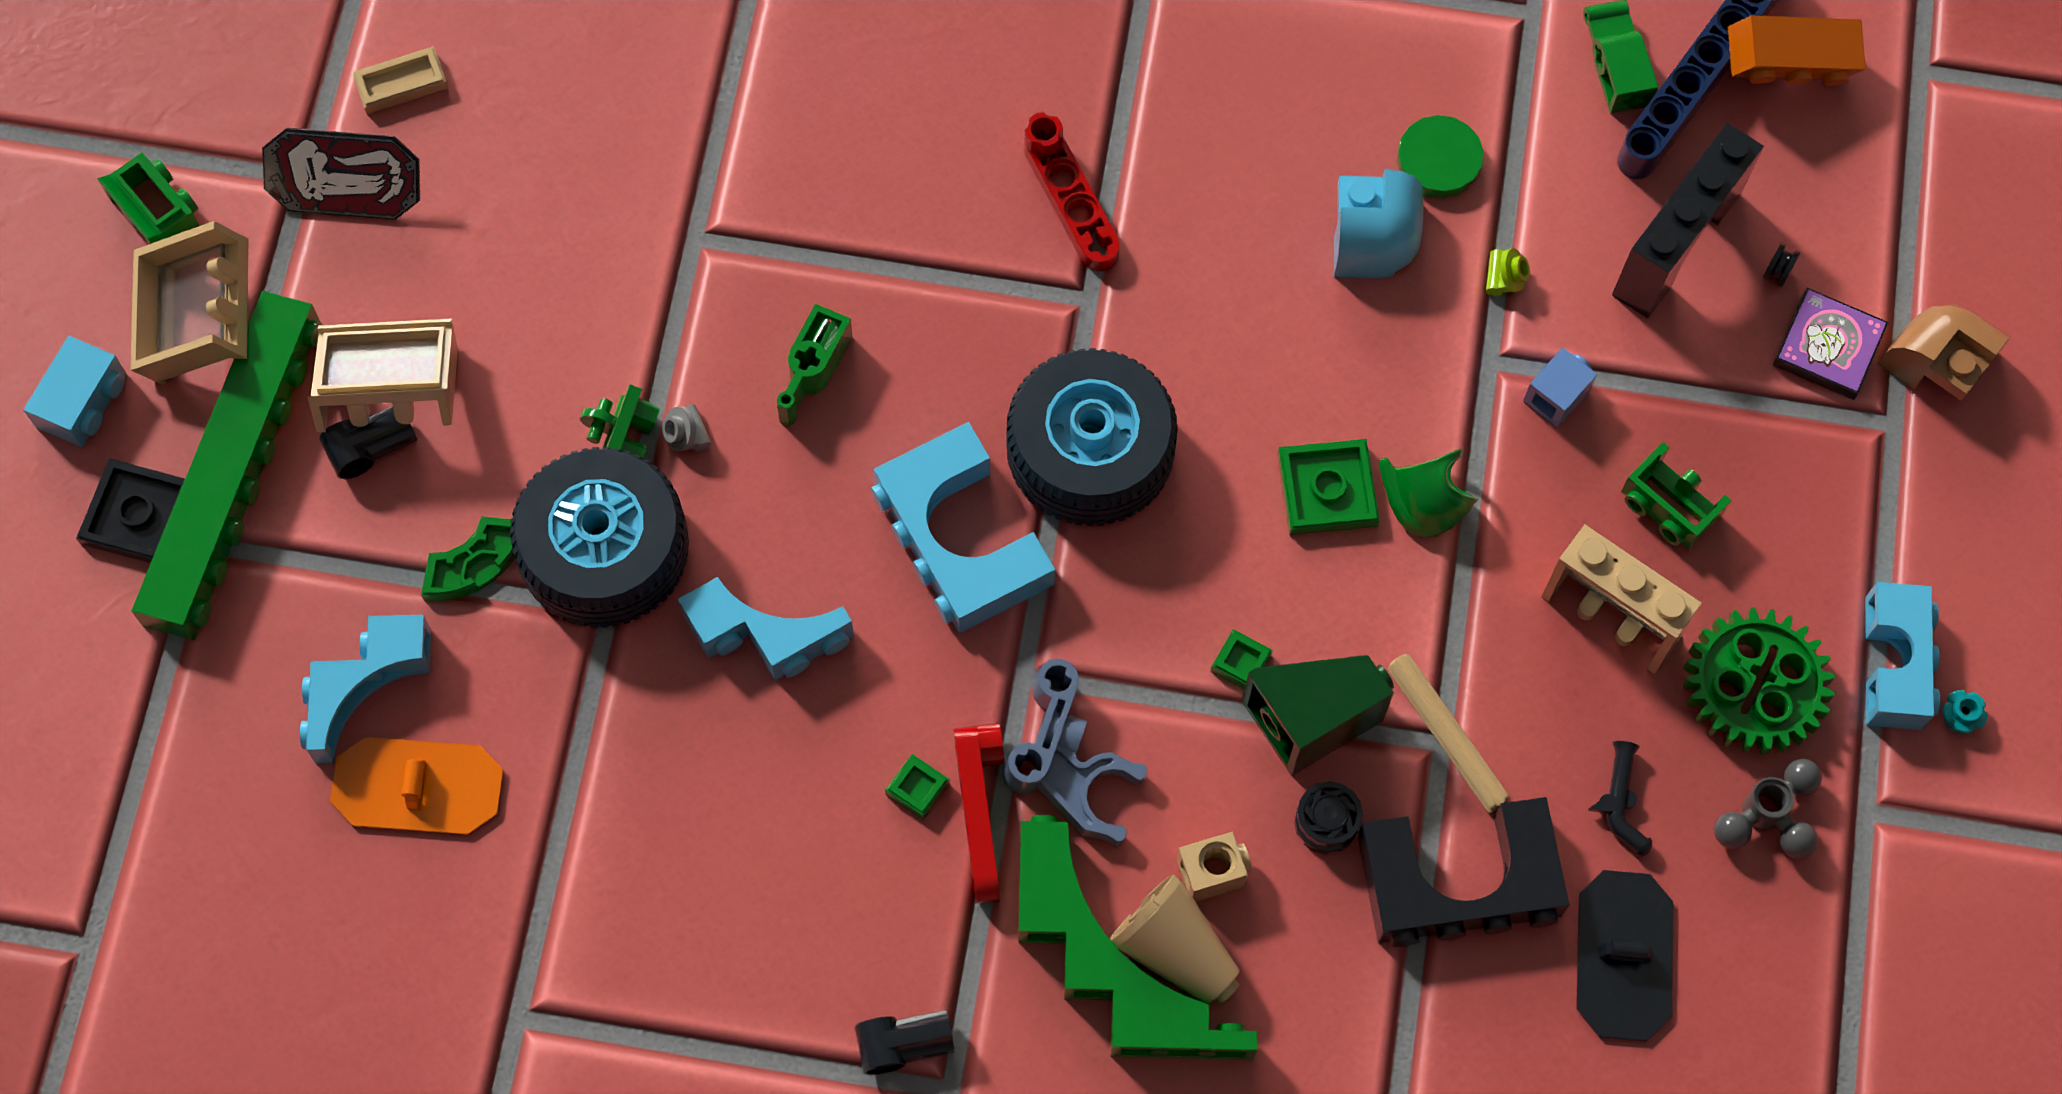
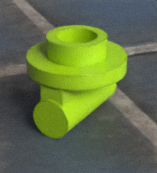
M1515 248L1504 251L1492 250L1489 259L1486 293L1491 296H1501L1505 292L1521 291L1530 277V266L1527 258L1522 256Z

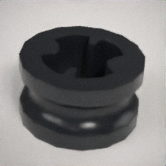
M1781 243L1762 278L1768 280V278L1773 277L1777 280V285L1782 287L1801 252L1797 250L1795 252H1788L1786 245Z

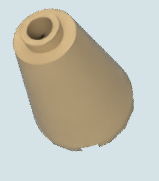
M1171 874L1141 902L1142 905L1133 915L1129 914L1112 934L1110 940L1120 952L1200 1001L1209 1004L1216 1000L1219 1004H1222L1239 987L1240 983L1235 977L1240 970L1183 882L1174 874Z

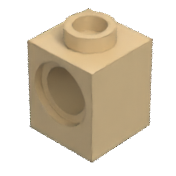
M1233 831L1179 847L1176 859L1185 887L1195 902L1243 888L1248 876L1247 871L1252 870L1247 848L1244 843L1237 845ZM1209 858H1220L1226 862L1229 870L1224 874L1214 875L1206 870L1203 863Z

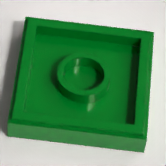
M1367 439L1278 448L1277 454L1289 535L1378 527L1380 520Z

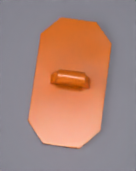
M365 737L337 756L330 802L354 827L469 835L498 815L504 770L481 745Z

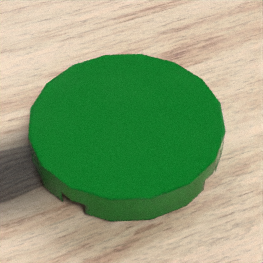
M1435 115L1421 118L1407 128L1399 142L1397 164L1399 171L1415 176L1422 183L1424 195L1446 198L1461 194L1477 179L1482 168L1484 151L1478 135L1469 125L1454 117Z

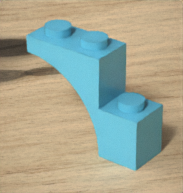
M718 577L678 599L682 616L708 658L717 653L719 655H726L733 652L743 643L742 639L749 637L774 680L784 675L790 678L800 674L810 665L809 661L823 653L832 655L839 652L848 645L849 639L854 636L852 620L843 606L832 612L809 618L795 619L771 616L742 603L727 590Z
M424 615L368 616V632H361L360 655L362 659L366 660L310 662V677H304L302 682V698L304 704L308 705V721L301 722L300 744L302 749L307 750L315 764L334 763L335 751L342 729L354 710L373 692L394 680L415 674L430 673L431 628Z

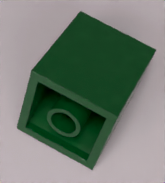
M1369 655L1258 667L1248 672L1241 702L1290 775L1293 776L1383 722L1394 694L1392 690L1394 684L1387 670L1380 664L1375 666Z

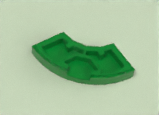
M481 516L476 531L464 544L447 552L429 553L421 592L423 600L445 601L461 598L481 590L501 576L515 559L510 540L511 519Z

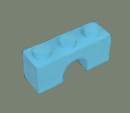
M1876 582L1865 597L1866 640L1889 643L1899 652L1902 660V668H1877L1867 680V726L1922 730L1938 714L1940 692L1939 689L1933 688V673L1937 671L1939 665V647L1933 645V630H1935L1938 623L1939 608L1937 603L1932 602V586Z

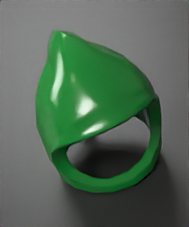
M1456 449L1436 459L1412 466H1392L1386 457L1379 461L1380 473L1389 504L1398 522L1410 534L1425 538L1436 537L1457 525L1478 501L1476 497L1459 489L1451 479L1452 466L1463 455V449Z

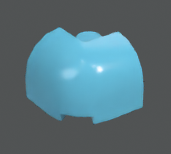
M1390 169L1384 170L1383 177L1339 175L1337 183V226L1334 235V277L1384 278L1394 276L1396 271L1407 266L1415 255L1417 256L1423 233L1422 183L1413 175Z

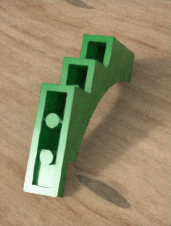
M1037 815L1031 817L1030 821H1021L1018 943L1065 944L1064 999L1111 1000V1057L1254 1060L1257 1052V1031H1246V1026L1238 1023L1217 1025V1030H1209V1004L1186 997L1162 985L1141 971L1106 936L1092 915L1081 892L1070 852L1068 822H1058V818L1051 815Z

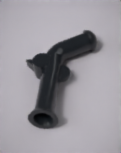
M1614 741L1612 743L1615 749V759L1610 792L1603 795L1597 803L1588 808V811L1599 812L1601 815L1606 816L1611 832L1634 850L1637 856H1645L1653 848L1652 839L1644 836L1625 819L1626 809L1633 808L1637 802V797L1633 791L1629 790L1634 755L1640 746L1628 741Z

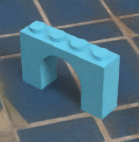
M969 422L873 469L875 486L871 487L870 490L876 504L882 512L887 509L890 511L896 522L891 527L897 541L903 549L908 546L911 548L917 559L912 562L917 576L924 586L931 583L938 598L934 599V603L941 618L946 624L952 621L959 634L1055 585V568L1034 532L993 553L980 557H963L953 554L940 546L933 538L928 522L936 506L951 494L990 475V457Z

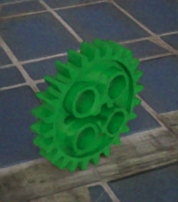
M1751 607L1745 620H1743L1737 610H1733L1728 617V624L1722 618L1717 617L1711 625L1713 631L1704 628L1698 636L1701 643L1694 642L1688 653L1694 658L1686 661L1683 670L1693 675L1687 677L1682 685L1683 688L1696 690V692L1690 696L1687 705H1701L1702 710L1695 720L1702 722L1710 719L1713 722L1708 733L1710 736L1717 734L1721 730L1726 733L1725 746H1730L1737 738L1742 740L1743 753H1747L1754 743H1758L1762 755H1766L1774 742L1782 753L1790 746V739L1797 745H1800L1807 738L1806 732L1814 734L1820 726L1817 719H1824L1829 713L1830 709L1823 703H1829L1835 696V692L1825 686L1831 684L1835 674L1822 671V669L1831 658L1824 655L1816 656L1815 651L1822 643L1821 640L1807 643L1804 637L1809 628L1804 626L1796 632L1792 630V616L1789 615L1780 624L1775 620V611L1773 609L1769 610L1764 619H1759L1756 608ZM1744 644L1751 647L1756 653V658L1743 656L1738 650L1737 645ZM1773 647L1777 650V654L1761 682L1762 687L1754 697L1748 714H1742L1740 708L1756 680V673L1763 665L1769 648ZM1779 665H1787L1793 668L1798 675V679H1790L1784 676L1780 671ZM1726 682L1733 685L1737 690L1738 696L1731 697L1724 694L1719 688V683ZM1761 703H1769L1775 706L1779 711L1780 717L1773 718L1766 715L1761 708Z

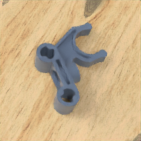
M1063 659L1049 660L1040 668L1032 690L1034 700L1040 707L1046 710L1035 743L1026 742L1013 748L1004 766V781L1009 789L1018 794H1029L1039 789L1082 836L1100 839L1117 847L1122 844L1126 837V828L1123 825L1107 824L1093 814L1087 801L1088 787L1099 777L1107 775L1120 776L1133 785H1140L1147 775V767L1141 763L1130 762L1112 752L1095 755L1085 762L1077 759L1076 752L1087 721L1068 713L1078 687L1079 676L1075 667L1068 661ZM1053 678L1061 681L1060 689L1063 691L1051 690V681L1048 679ZM1023 761L1033 764L1036 770L1030 772L1029 776L1021 774L1016 768L1021 767Z

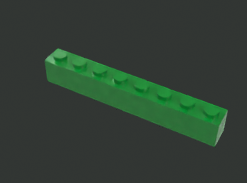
M266 291L261 292L248 324L247 359L233 360L131 610L143 627L194 640L199 627L203 628L208 622L211 613V596L215 586L219 587L226 577L228 568L227 556L231 546H236L242 537L244 529L243 516L247 506L253 505L257 499L260 489L259 476L263 466L269 465L273 459L276 448L275 436L279 426L285 425L289 419L291 396L295 386H300L304 381L307 371L306 359L310 348L316 347L318 343V326L322 325L311 303Z

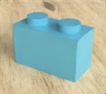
M68 335L23 411L36 428L83 447L88 437L93 436L99 430L103 420V412L111 399L116 398L121 393L127 373L115 355Z

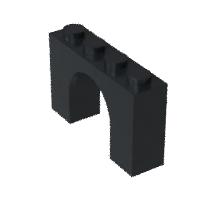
M1726 123L1631 248L1612 296L1646 318H1649L1671 289L1683 262L1710 221L1719 225L1742 194L1764 145L1729 123Z
M1547 797L1507 802L1499 805L1494 815L1503 859V880L1501 885L1491 894L1469 901L1456 900L1444 896L1432 888L1425 880L1418 865L1409 816L1363 822L1357 836L1378 943L1391 941L1392 947H1405L1418 943L1419 937L1437 935L1438 940L1447 941L1465 936V931L1483 928L1485 934H1497L1512 929V924L1530 922V926L1534 928L1557 923L1558 917H1562L1569 907V900Z

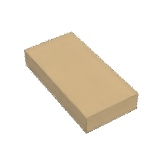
M434 46L352 72L367 115L449 89Z

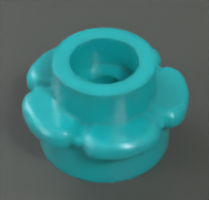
M1956 690L1947 696L1948 702L1942 706V715L1945 724L1952 731L1969 734L1975 728L1981 729L1986 724L1988 719V713L1984 710L1986 703L1980 695L1975 692L1966 693L1964 690ZM1962 708H1967L1969 710V714H1963Z

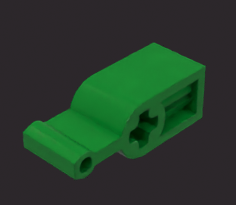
M1620 0L1585 7L1583 15L1593 41L1594 63L1610 114L1647 107L1658 90V84L1642 35L1634 29L1627 1Z
M815 303L789 351L788 364L791 381L786 391L781 392L777 397L780 423L787 426L794 424L797 420V409L805 394H817L828 385L853 338L851 318Z

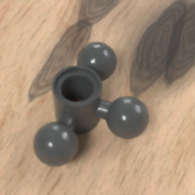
M1798 759L1787 766L1784 780L1776 777H1767L1760 780L1744 799L1742 813L1727 812L1716 820L1714 835L1717 841L1726 848L1737 849L1748 843L1752 835V827L1759 830H1770L1777 826L1781 831V848L1788 856L1796 859L1810 856L1818 844L1816 831L1805 822H1794L1788 813L1794 805V794L1808 796L1818 790L1822 782V774L1819 767L1810 760ZM1758 796H1768L1773 799L1778 811L1770 812L1765 810L1760 805Z

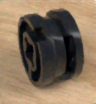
M1331 781L1317 783L1307 789L1299 801L1294 820L1296 833L1300 835L1304 845L1314 852L1323 854L1333 851L1340 852L1350 846L1357 836L1363 816L1361 802L1351 789L1341 783Z

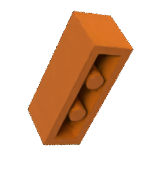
M1751 15L1728 26L1732 77H1749L1750 83L1753 84L1772 82L1776 78H1786L1787 84L1790 85L1809 83L1813 79H1823V85L1833 86L1848 83L1849 76L1866 70L1862 19Z

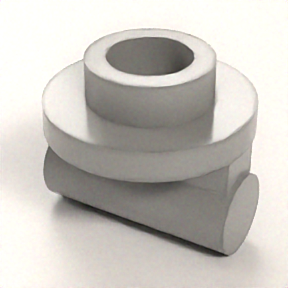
M690 404L685 407H673L668 411L663 421L662 432L665 440L673 450L686 451L695 449V451H703L711 446V441L696 405Z

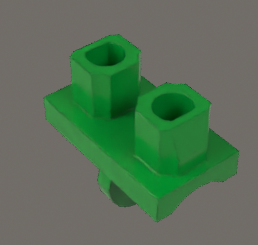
M630 384L626 394L620 396L614 415L610 414L613 402L601 398L597 409H583L580 421L590 428L586 438L589 442L598 444L602 433H605L607 435L602 449L603 447H610L612 450L617 448L621 449L622 452L629 451L632 452V455L637 454L643 459L646 445L626 438L628 428L631 427L649 434L655 425L660 409L639 398L642 389Z

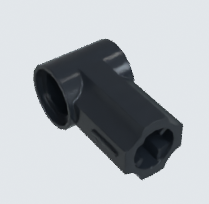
M393 407L370 416L366 426L357 427L350 420H344L327 427L326 432H322L320 435V442L337 477L344 480L366 473L374 465L375 459L418 440L411 424H401L396 421Z
M947 1010L900 1020L892 1016L878 1017L855 1025L857 1043L865 1075L885 1074L905 1067L908 1062L955 1053Z

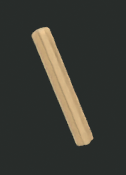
M1408 654L1399 656L1389 664V673L1484 808L1490 813L1497 811L1501 803L1508 802L1509 794L1412 657Z

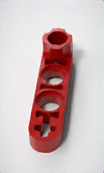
M1044 112L1029 117L1028 127L1024 130L1025 156L1081 261L1091 270H1108L1118 260L1120 245L1118 236L1063 137L1062 122L1057 116H1048ZM1051 155L1053 159L1047 163L1048 156ZM1057 171H1066L1074 177V181L1068 187L1062 188L1053 185L1050 177ZM1075 206H1086L1092 211L1093 216L1087 222H1076L1069 216V211ZM1095 230V238L1099 245L1107 247L1106 255L1101 256L1098 251L1092 252L1093 240L1090 234Z
M1000 724L953 729L976 904L1000 901L983 767L1005 764Z

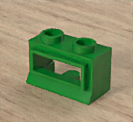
M142 152L113 173L98 178L108 199L113 205L117 203L130 225L142 233L148 244L200 226L193 214L199 209L184 188L175 192L169 184L174 179L158 158L150 162ZM148 178L151 179L174 207V209L158 220L132 190Z
M1662 442L1627 478L1621 492L1626 495L1624 498L1625 503L1634 513L1639 516L1648 514L1660 525L1659 532L1669 543L1676 546L1682 543L1687 549H1690L1723 516L1732 500L1724 495L1713 505L1697 491L1702 480L1695 471L1688 469L1682 476H1679L1663 462L1670 447ZM1650 479L1695 517L1699 523L1694 526L1645 483Z

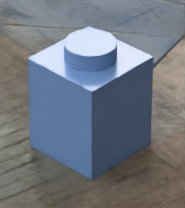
M1562 347L1529 384L1523 402L1558 428L1590 392L1597 373L1592 370L1591 365L1586 359L1580 355L1571 354Z

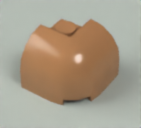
M1955 304L1932 306L1908 323L1878 364L1913 389L1926 376L1962 401L1997 357L2010 337L1974 312Z

